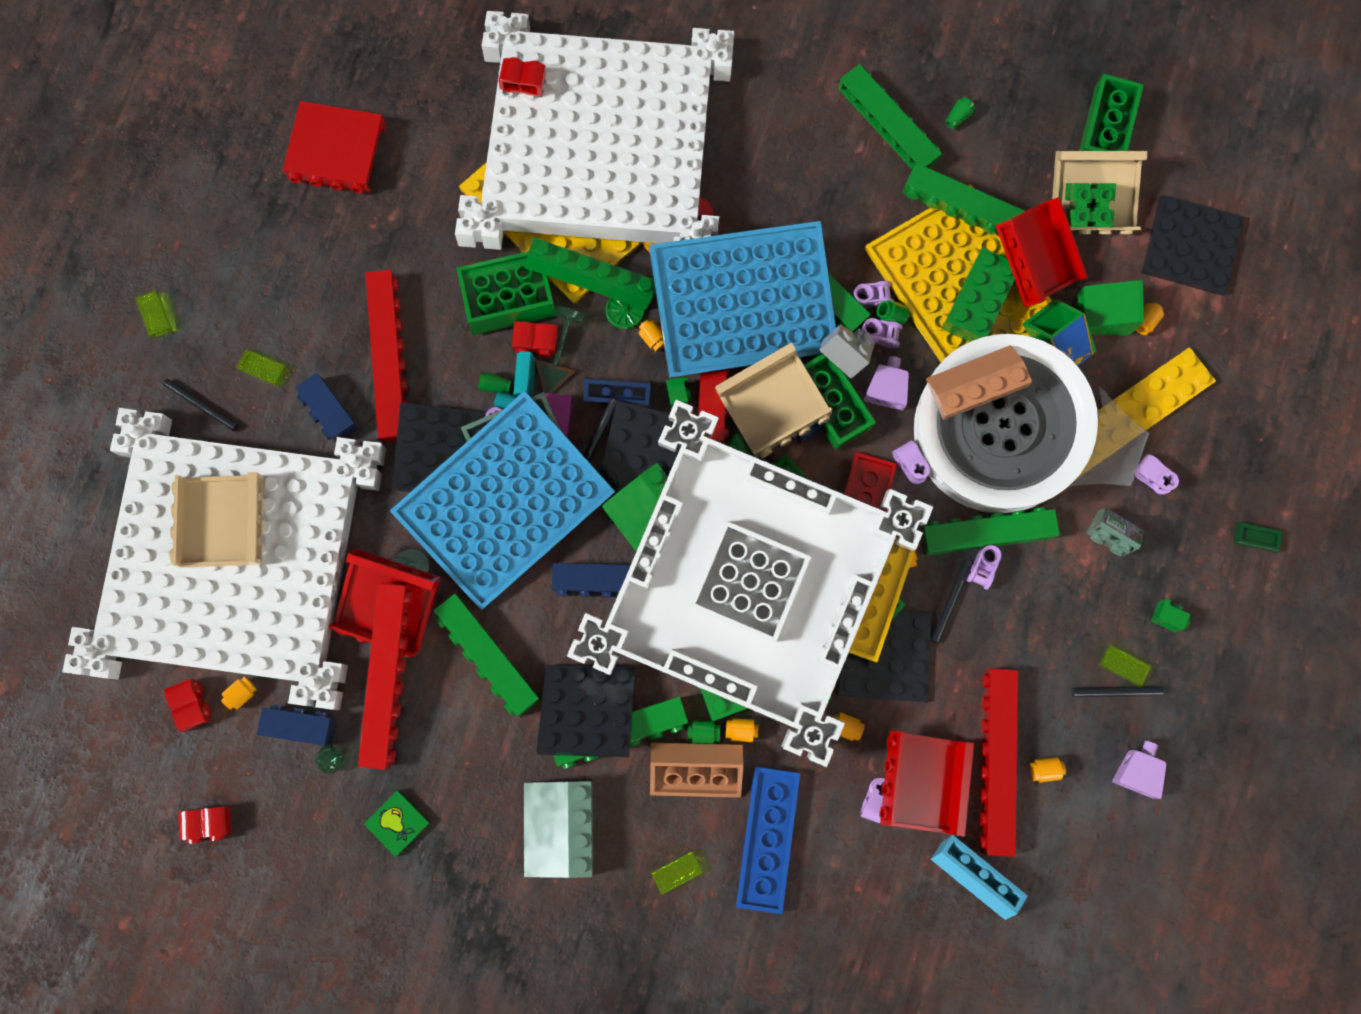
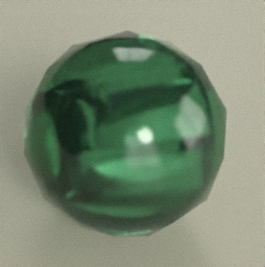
M332 744L321 747L315 757L317 768L326 774H333L339 771L345 761L340 751Z

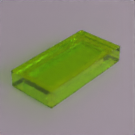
M156 290L135 298L149 337L154 338L172 331L160 296Z
M247 349L236 367L239 371L275 387L278 386L287 369L285 366Z
M1112 645L1107 647L1099 666L1139 687L1143 685L1151 668L1150 665Z
M691 851L652 872L651 875L661 895L703 872Z

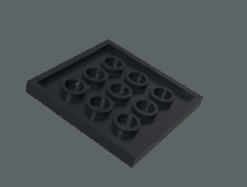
M1161 195L1141 273L1224 296L1228 290L1244 217Z
M617 401L600 475L615 491H621L656 463L669 476L681 448L678 446L676 452H673L658 444L665 425L671 428L674 422L669 421L670 413Z
M400 402L392 490L402 492L414 490L467 442L461 427L484 418L486 413Z
M900 611L890 623L878 662L848 653L838 676L837 696L927 703L931 613Z
M546 665L537 754L630 757L636 668L614 667L612 674L609 675L593 668V666Z

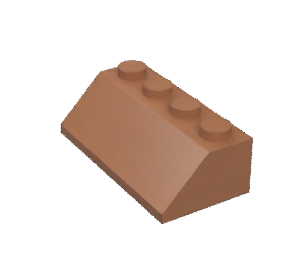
M1011 345L926 378L943 420L1024 389L1032 383L1024 361Z
M651 743L650 795L741 798L743 745Z

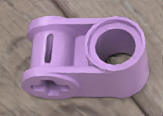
M881 281L860 284L856 287L852 297L865 309L878 308L882 301H893L889 289L891 282ZM857 294L865 295L866 299H860Z
M870 318L864 322L861 330L873 338L874 344L895 349L900 345L898 338L903 326L897 322ZM866 328L874 329L875 334L868 333Z
M911 440L892 451L896 463L902 468L911 483L921 484L926 480L930 473V466L914 441ZM915 470H917V471H920V470H921L923 473H922V474H920V473H917V474H916V473H915Z
M1149 454L1133 470L1136 478L1147 484L1158 494H1167L1179 484L1178 476L1164 466L1156 457Z
M990 545L981 549L969 570L966 581L978 583L988 590L1001 560L999 548ZM986 551H990L993 554L994 559L992 562L985 559L984 554Z
M876 778L871 781L861 808L860 817L880 823L879 810L882 806L883 795L882 792L879 794L876 786L881 785L882 782L884 784L885 778Z

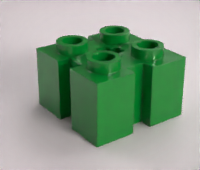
M1066 183L1065 200L1070 201L1069 209H1064L1070 227H1113L1114 210L1109 209L1110 201H1115L1116 183ZM1092 202V206L1087 208V203Z

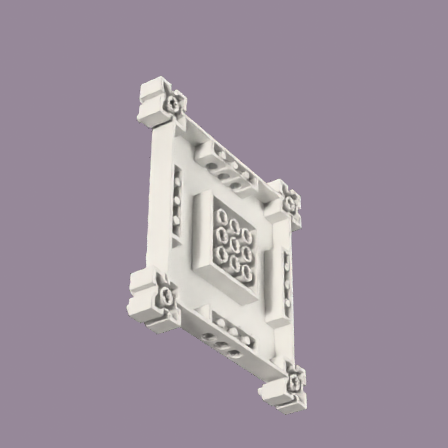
M487 11L485 20L486 32L483 34L482 41L485 62L500 63V76L503 58L516 57L524 62L536 60L546 66V77L542 96L503 91L500 89L498 81L482 200L480 203L478 196L460 195L458 209L460 218H457L455 229L458 246L476 248V242H483L484 248L501 250L502 230L650 243H666L718 235L719 216L702 215L701 221L697 219L710 75H714V80L730 81L734 31L718 30L716 35L714 33L709 34L710 29L693 28L692 45L532 33L530 32L528 14L511 13V17L507 18L503 12Z
M676 400L669 415V421L674 422L671 428L665 425L658 444L673 452H676L678 446L681 448L605 627H602L603 619L585 613L578 631L584 633L582 640L574 639L567 657L583 664L590 658L595 661L593 668L610 675L619 657L614 655L613 651L796 728L795 731L788 729L781 745L782 748L801 756L803 750L809 752L807 755L809 760L827 767L834 751L831 746H828L830 739L838 741L845 723L827 714H824L821 720L895 537H897L896 545L910 551L916 550L923 533L918 531L917 527L918 525L927 524L933 507L918 500L912 501L911 505L905 503L906 495L889 489L886 491L880 505V509L885 510V512L704 437H712L719 417L702 410L698 417L692 414V406Z
M119 408L115 425L121 428V433L113 434L110 451L122 457H130L131 460L95 630L72 627L68 645L75 646L73 655L66 654L62 672L118 680L122 662L116 661V657L298 681V686L291 685L289 704L313 707L314 700H316L315 707L340 710L343 692H338L337 686L338 682L345 683L348 665L326 662L332 629H329V625L334 621L357 488L359 486L361 489L379 491L382 474L376 468L377 465L384 466L386 448L381 443L363 441V446L361 447L355 439L337 437L334 455L339 459L169 437L172 419L164 414L145 411V415L137 410ZM248 472H258L264 476L262 565L179 568L172 565L170 550L173 549V540L170 536V529L173 526L174 519L171 515V506L174 504L172 483L175 482V475L183 478L248 475Z

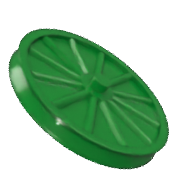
M612 298L606 304L607 319L617 328H633L643 318L644 309Z

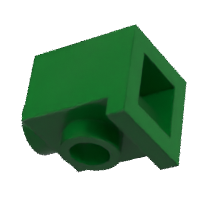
M687 376L666 380L671 410L676 400L687 405L688 400H691L690 389L687 387Z
M1169 599L1158 602L1151 622L1173 632L1183 631L1188 628L1191 617H1189V613L1183 611V607L1170 604L1171 600Z

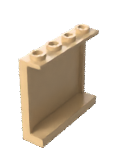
M1056 151L1052 199L1060 197L1064 209H1069L1070 201L1065 200L1066 183H1116L1115 201H1110L1109 209L1114 210L1113 227H1070L1071 230H1078V234H1091V230H1099V234H1112V230H1120V234H1133V230H1141V227L1136 226L1141 165L1142 160H1147V151ZM1092 202L1087 203V208H1090L1092 206Z
M792 343L715 386L717 394L755 458L768 456L773 452L772 448L778 445L780 447L787 445L792 441L791 438L793 436L806 434L811 430L810 427L816 423L821 425L827 422L832 414L831 407L829 408L796 354V349Z
M248 472V475L183 478L175 475V482L172 483L174 504L171 506V515L174 519L173 526L170 529V536L173 540V549L170 550L172 565L179 568L262 565L264 476L258 472Z

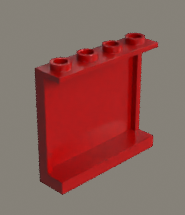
M300 101L283 172L294 183L307 182L317 187L325 185L335 190H342L343 188L358 194L363 192L370 193L371 190L368 182L380 131L384 132L386 127L383 116L381 114Z
M1060 197L1036 205L995 225L1025 307L1042 303L1051 294L1075 281L1088 278Z
M357 548L348 553L346 562L350 564L335 621L329 625V629L335 630L339 635L355 637L359 642L371 643L378 583L387 582L411 585L410 591H413V600L408 606V613H410L411 619L409 627H406L405 636H408L407 649L404 650L403 657H414L421 649L440 576Z
M890 731V736L887 739L888 755L884 764L886 773L885 782L882 786L883 800L879 810L880 824L965 837L974 743Z

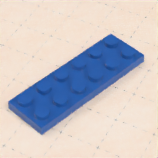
M754 767L736 908L776 914L783 913L800 773Z

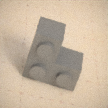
M840 324L823 339L820 351L847 376L852 378L870 363L875 342L868 333H864L860 328L853 333L850 329Z

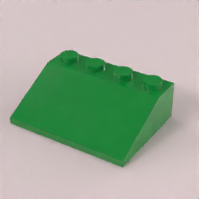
M528 251L456 268L472 335L514 326V322H532L556 316L547 275L524 268Z
M658 463L639 475L601 506L635 552L638 550L668 479V476Z

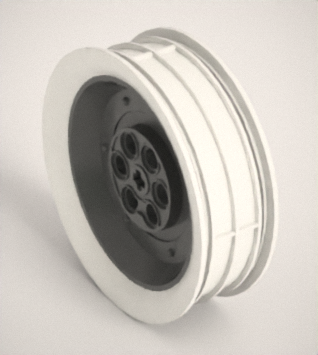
M999 334L973 340L952 352L932 374V376L1011 345L1024 361L1032 383L1024 389L998 398L1003 403L1001 409L995 408L991 401L943 420L928 383L920 396L916 408L914 440L922 456L930 466L928 476L947 496L966 507L978 511L1012 513L1035 507L1056 496L1072 484L1080 475L1092 454L1096 442L1098 429L1097 407L1087 379L1078 366L1062 351L1042 340L1029 336ZM1014 405L1023 406L1024 414H1017L1014 411ZM979 414L985 415L987 423H978L976 416ZM1006 421L1008 425L1001 429L999 425ZM1021 426H1027L1030 429L1029 436L1022 435L1020 432ZM985 435L990 436L993 439V444L990 446L985 445L982 437ZM1005 441H1010L1014 444V451L1010 452L1005 449Z

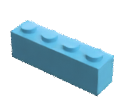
M953 835L940 844L931 858L934 863L1004 920L1016 915L1028 895Z

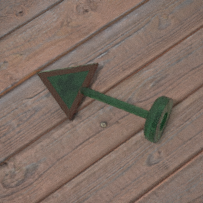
M556 307L555 315L565 320L554 362L551 364L535 359L545 394H553L576 372V370L561 367L558 364L570 322L581 323L584 320L585 315L579 311L566 307Z

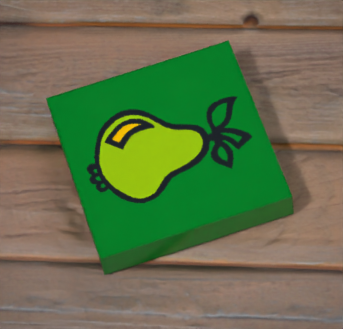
M399 790L364 823L395 857L430 824Z

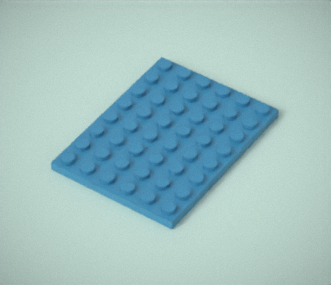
M821 221L649 245L669 378L753 365L790 343L794 345L798 357L823 354L820 351L822 341L836 329Z
M524 391L393 507L390 512L482 610L608 499L615 490L528 393Z

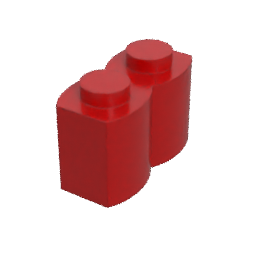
M516 57L503 58L498 80L499 87L506 92H521L526 95L542 96L546 66L536 60L524 62Z
M514 322L513 351L516 354L518 352L536 353L539 357L550 358L551 355H556L558 326Z
M187 679L164 689L166 701L172 711V716L179 732H186L210 721L209 715L212 714L210 706L207 702L204 703L201 695L204 693L202 685L199 681L196 682L195 679Z
M230 806L178 812L180 840H187V844L200 843L204 837H210V841L224 840L225 835L232 834Z

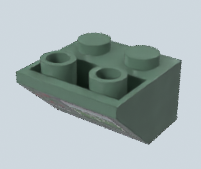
M1105 507L1097 512L1086 534L1091 536L1090 539L1092 541L1108 546L1112 553L1118 556H1125L1140 548L1144 530Z

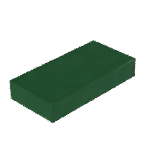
M1238 522L1236 523L1234 544L1279 553L1283 531Z

